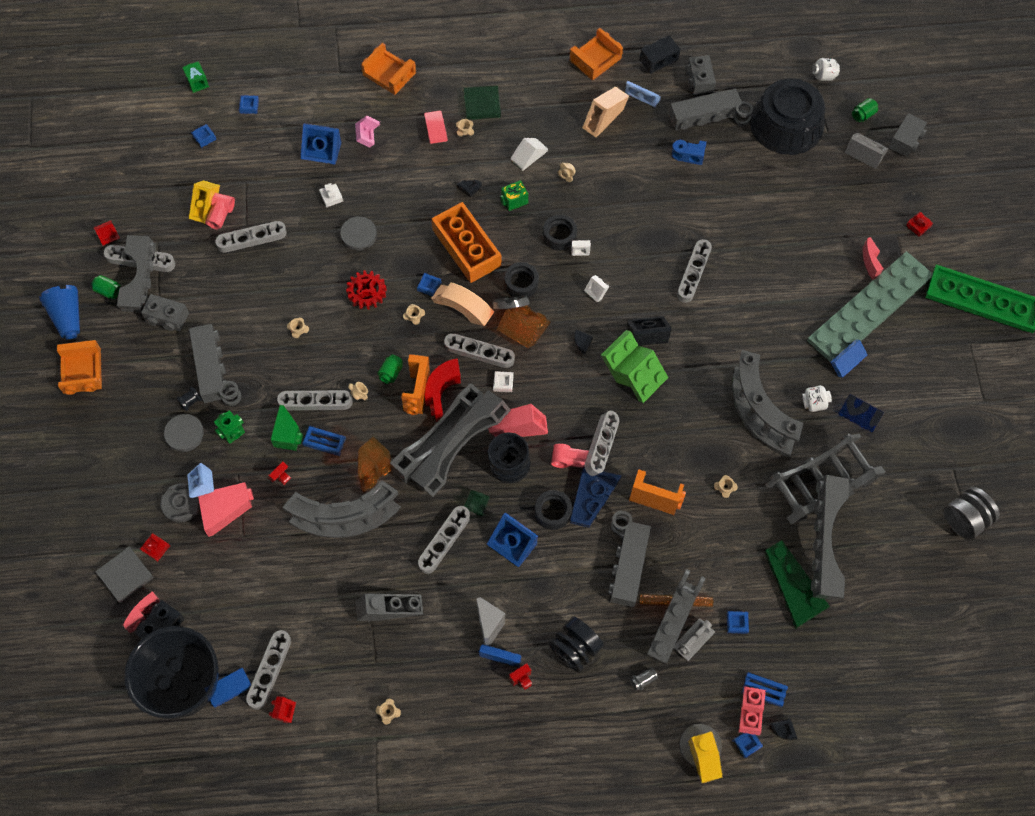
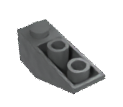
M364 594L356 600L357 621H380L423 615L421 595Z

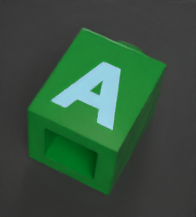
M199 61L182 67L193 93L209 87L206 75Z

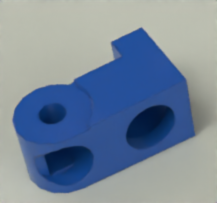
M677 140L673 144L672 157L678 161L702 165L706 142L699 141V144L687 143L684 140Z

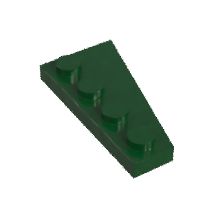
M782 540L764 552L773 575L779 584V590L784 596L788 612L791 613L795 629L830 607L825 599L813 597L811 579Z

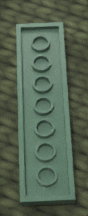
M906 251L808 337L807 341L831 362L853 341H863L931 280L933 273Z

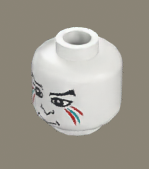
M820 58L813 65L812 72L819 81H832L838 76L840 68L836 60Z
M821 385L807 388L805 393L802 394L805 409L808 408L810 412L826 410L828 402H832L830 391H826L824 386Z

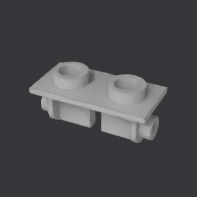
M699 618L675 644L674 649L689 661L715 633L710 628L712 624L708 620L703 621Z

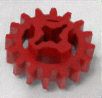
M364 270L363 275L357 272L356 278L350 277L351 282H347L348 288L346 293L348 300L352 301L353 306L359 304L360 309L366 306L367 310H369L370 305L376 308L377 302L383 303L382 298H386L385 291H387L384 279H380V274L374 276L373 271L367 274L366 270Z

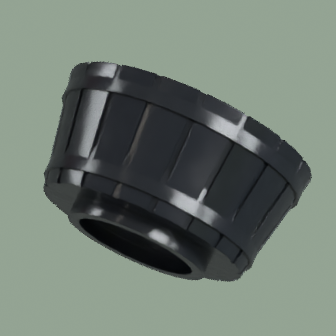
M795 78L776 81L764 91L762 97L753 108L750 119L753 135L761 145H764L765 148L773 152L775 151V153L797 155L811 150V148H814L823 136L825 127V103L823 97L816 87L806 81Z
M165 627L145 636L134 647L125 667V686L130 699L141 711L162 719L183 718L200 711L211 700L218 683L219 666L212 645L202 634L188 627Z

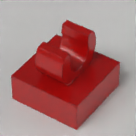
M922 212L916 214L906 224L918 237L933 225L930 219L925 217Z
M111 220L94 227L102 245L120 238Z
M282 462L267 478L272 483L278 478L285 485L291 479L284 472L288 466Z
M152 533L140 550L158 562L170 545Z
M526 663L509 675V680L513 686L519 682L524 690L532 686V682L528 677L531 675V669Z
M276 697V700L271 702L274 705L273 713L269 712V716L284 723H292L296 702L285 697Z

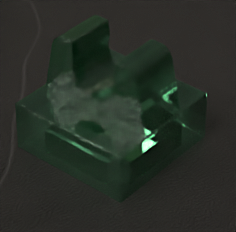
M471 490L464 507L472 513L483 516L490 496Z

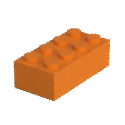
M463 202L431 218L432 230L470 283L501 267V254Z

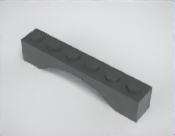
M470 383L456 397L447 412L429 432L411 446L403 449L390 462L392 472L404 483H407L415 470L484 394Z
M488 390L415 470L410 478L430 496L434 497L446 483L450 465L460 449L481 431L498 425L511 411L501 398Z
M826 475L819 479L816 485L818 500L815 504L817 520L814 523L816 539L813 543L815 559L812 563L814 579L811 583V590L815 598L836 601L844 598L845 577L834 558L831 534L836 514L849 498V479Z

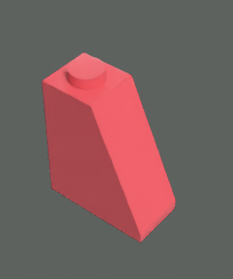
M532 404L510 409L511 411L498 425L488 428L489 432L495 437L507 432L516 433L522 437L548 434L546 416Z
M245 482L215 489L211 493L198 496L204 530L208 537L216 534L252 507L251 500H254L251 488L248 489Z

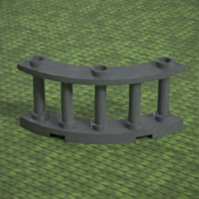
M741 350L739 367L735 366L732 377V392L737 413L745 427L756 439L761 440L772 451L790 457L794 441H799L803 423L780 411L766 395L759 376V360L761 355Z
M849 433L840 439L841 442L817 458L811 457L803 463L804 465L784 473L777 472L770 477L771 480L765 484L766 487L769 488L777 485L792 508V514L787 517L790 524L807 519V514L814 512L817 515L815 511L817 499L812 497L799 476L811 471L818 482L824 476L817 466L825 461H831L841 478L849 479V497L855 494L854 489H858L862 485L866 487L886 473L882 466L873 467L866 461L854 443L861 438L860 434L851 435ZM847 447L864 470L863 475L856 480L850 477L836 456ZM792 479L807 502L806 506L798 504L785 482Z
M381 480L371 491L352 502L332 503V505L321 504L295 492L282 508L293 516L289 523L304 532L327 538H344L360 535L379 527L394 516L401 506L393 501L398 495V491Z

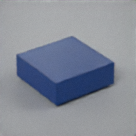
M241 95L240 113L257 114L258 96Z
M207 124L191 132L201 148L217 140Z
M424 273L417 286V291L433 296L441 284V279Z
M728 611L727 633L748 634V612Z
M742 733L733 739V742L744 758L763 747L754 734Z

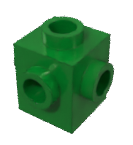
M230 410L220 414L214 421L217 427L215 432L221 439L225 438L229 444L245 433L242 427L243 420L238 414L233 415Z

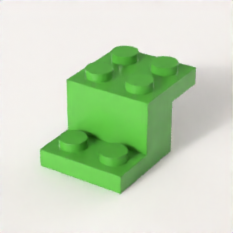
M626 330L601 354L615 381L631 387L640 402L644 403L668 379L655 352L638 346L630 331Z

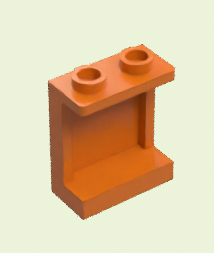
M599 28L597 29L596 36L578 49L574 46L570 49L569 60L591 80H594L622 59L623 47L619 42L611 38L607 32Z
M384 43L376 47L372 54L363 60L361 65L363 76L394 95L416 73L413 60L409 59L407 62H404L388 52Z
M96 340L57 345V352L61 356V382H58V387L63 394L72 395L76 392H94L97 389H102L101 348Z
M409 354L410 377L417 379L413 394L402 393L403 410L410 415L423 414L425 386L430 376L429 357Z
M638 469L629 501L672 515L675 514L676 509H681L686 492L683 491L684 484H680L677 493L643 483L646 472Z

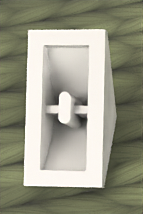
M523 138L512 155L511 161L523 171L544 155L548 148L536 138Z

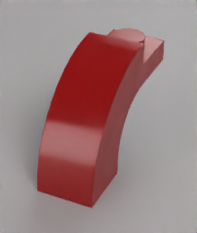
M458 358L439 365L427 380L425 402L426 406L430 405L431 416L435 415L436 422L443 417L441 404L443 392L451 385L461 383Z

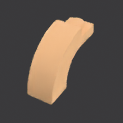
M450 283L449 286L440 285L431 298L434 303L450 306L466 316L471 323L485 326L494 313L491 307L479 296L455 283Z

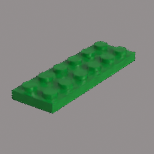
M937 264L935 265L925 298L1030 333L1035 332L1034 296Z

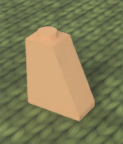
M614 87L594 99L582 128L594 137H597L623 111L629 95Z

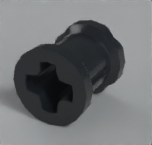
M190 387V390L181 397H176L185 411H188L189 407L197 401L200 402L202 400L193 387Z

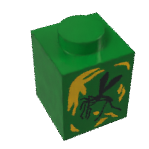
M520 180L501 188L500 201L503 206L506 205L508 211L528 204L529 194Z

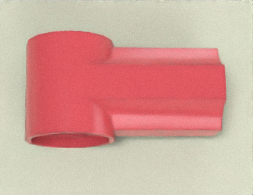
M215 193L211 202L212 208L205 221L206 225L212 229H221L227 214L231 213L234 208V197Z
M555 444L553 446L551 465L557 468H567L568 466L583 468L585 467L589 451L573 449L566 444Z

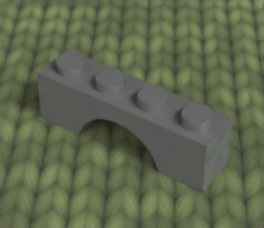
M127 235L125 254L136 262L137 272L132 282L119 288L117 306L122 311L142 312L148 300L147 293L151 287L150 271H153L152 256L156 251V245L149 236Z

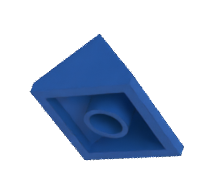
M304 123L301 159L336 164L341 146L339 129Z
M504 513L487 545L517 567H520L537 545L538 535L507 513Z

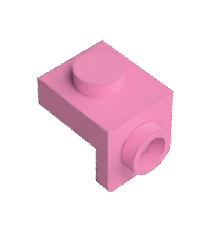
M365 116L355 124L356 141L368 147L373 146V130L379 126V121L369 116Z

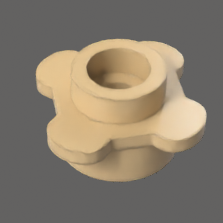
M468 119L458 121L456 123L458 128L457 135H473V122Z
M561 163L558 175L571 182L573 180L572 176L576 171L572 164Z
M412 304L409 305L406 313L403 314V318L417 325L420 323V318L425 315V311L420 309L419 306Z
M303 318L293 319L287 324V329L292 332V337L299 338L301 334L308 333L309 327L305 325Z
M363 383L349 384L348 388L351 390L350 393L356 400H366L368 398L366 395L368 389Z
M724 475L719 482L714 484L715 490H719L724 498H728L730 493L738 488L737 484L727 475Z
M387 699L385 703L376 708V714L382 717V722L386 725L390 724L392 719L401 715L400 709L395 707L392 699Z

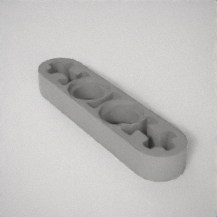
M275 221L221 234L216 238V245L219 251L230 252L283 239L287 231L284 223ZM260 231L265 233L261 238L255 236ZM240 236L247 237V240L244 242L237 241Z
M699 240L694 247L677 293L678 299L682 302H690L694 297L712 248L711 243L707 240ZM703 246L705 247V250L703 252V255H700L699 253ZM694 260L701 261L702 266L696 267L693 265L692 262ZM694 275L697 280L691 282L687 279V276ZM686 287H690L687 296L683 295Z
M110 245L105 248L104 256L109 263L137 267L135 261L126 260L127 255L125 254L124 246ZM155 251V254L152 256L153 270L162 272L172 271L176 264L173 256L168 253Z
M449 334L444 340L445 349L454 354L503 368L513 366L515 361L514 352L507 348L458 334ZM453 340H455V341H456V344H453V346H450V343H451ZM471 344L476 349L473 352H468L465 349L466 346ZM485 350H492L494 354L491 357H486L483 355V352ZM506 355L509 356V359L507 361H503V358H505Z
M345 390L283 391L277 398L279 406L284 405L287 410H346L353 404L352 395ZM324 396L330 398L327 404H321L319 401ZM288 397L290 401H288L287 404H284L283 401H285V399ZM303 397H310V403L304 405L300 402ZM343 397H346L347 399L345 403L341 402Z
M614 411L602 414L599 419L585 461V470L591 476L603 472L619 425V417ZM602 431L607 434V440L602 436ZM597 446L602 449V455L598 453Z
M458 506L451 512L420 556L418 566L423 573L430 574L437 568L468 524L470 512L466 507ZM462 512H464L465 519L460 518V520L458 521V525L460 527H458L455 524V522L458 519L457 513L462 514ZM453 527L456 532L453 536H447L444 533L445 529ZM436 543H442L444 550L442 552H435L433 546ZM430 552L434 556L431 559L432 566L425 568L423 561L427 562L431 558V555L428 554Z
M283 630L276 631L272 635L247 694V703L253 709H262L266 705L291 645L289 634ZM284 636V639L286 640V642H285V643H281V644H280V647H279V649H280V651H282V653H280V652L277 651V650H273V649H272L273 647H274L275 649H277V647H278V645H279V643L277 642L276 639H277V638L281 639V637ZM277 655L279 657L278 663L269 665V656ZM263 674H268L271 677L267 685H262L259 682ZM256 686L266 690V692L264 693L261 690L259 697L262 701L254 704L252 697H257L259 690L256 689Z

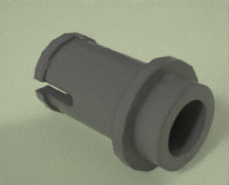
M650 667L638 676L634 675L630 682L636 691H642L644 686L657 680L658 675Z

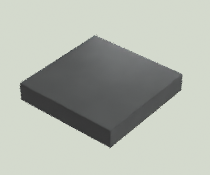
M130 546L95 571L119 603L123 602L154 578Z

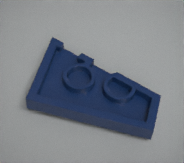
M583 467L570 524L590 528L622 476L604 471L591 476Z

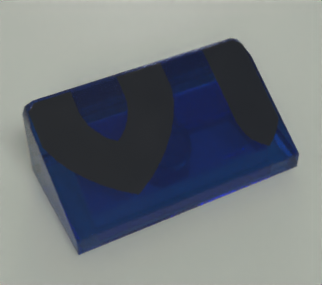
M849 394L838 414L873 432L884 412Z

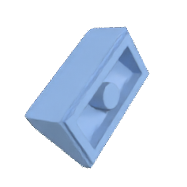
M627 81L625 89L627 95L656 107L660 101L658 94Z
M199 463L187 475L190 498L214 491L212 471L204 464Z

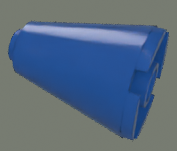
M66 285V289H60V286H56L42 292V297L39 296L40 302L60 336L67 340L76 338L77 334L80 333L77 287Z

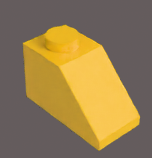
M204 180L194 184L189 219L206 223L205 221L212 208V198L215 193H219L220 185Z
M708 732L691 737L688 743L701 784L722 778L719 751L713 733Z

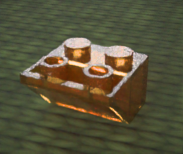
M526 305L507 309L497 330L529 348L536 344L551 321L547 320L545 315L530 310L531 308Z
M374 437L370 438L358 450V479L363 492L373 488L377 480L382 475H387L391 470L390 452Z

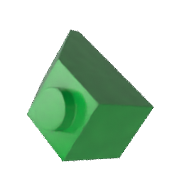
M280 405L271 442L273 447L296 451L298 444L300 445L302 442L303 434L285 406Z

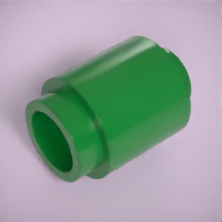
M867 98L855 106L852 111L854 120L864 122L877 113V102Z
M103 275L95 277L91 284L94 292L109 299H116L119 295V288H121L118 282Z
M396 355L387 357L378 371L379 379L386 384L394 383L403 368V360Z

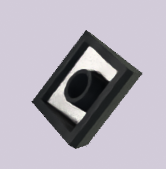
M664 316L627 320L628 330L632 333L638 346L669 342L671 326Z

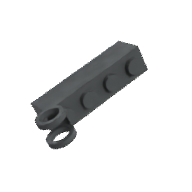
M735 88L671 103L669 116L675 131L697 125L701 126L709 122H718L726 118H733L737 125L745 126L750 122L753 106L749 102L741 101ZM745 105L749 107L750 112L739 110L740 106ZM738 115L743 118L747 117L748 119L744 122H741L736 118V116Z
M212 324L189 328L200 395L204 403L223 400L228 406L237 405L241 400V393L237 384L223 378L226 370L224 363L220 361L223 353L221 346L218 347L217 341H220L218 330H214ZM234 391L232 395L226 396L228 392ZM238 395V397H237V399H236L235 401H233V402H228V401H227V400L234 399V398Z
M623 510L617 511L613 515L611 522L613 533L619 535L623 542L622 546L618 545L616 557L619 558L618 565L614 564L612 576L615 577L614 584L610 583L608 595L611 596V603L634 608L651 526L632 522L631 515ZM624 520L627 525L624 527L619 526L616 521Z
M688 569L685 570L682 579L678 583L646 654L647 657L663 665L667 663L693 603L705 581V577L701 576L697 586L686 582L690 573Z

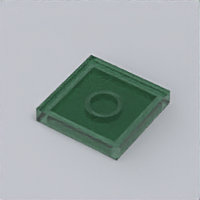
M498 85L464 88L466 118L468 120L501 117Z

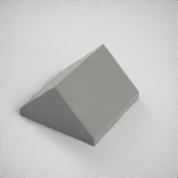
M856 133L852 135L845 153L876 169L889 148Z
M480 597L476 598L478 617L484 645L490 646L505 624V613Z

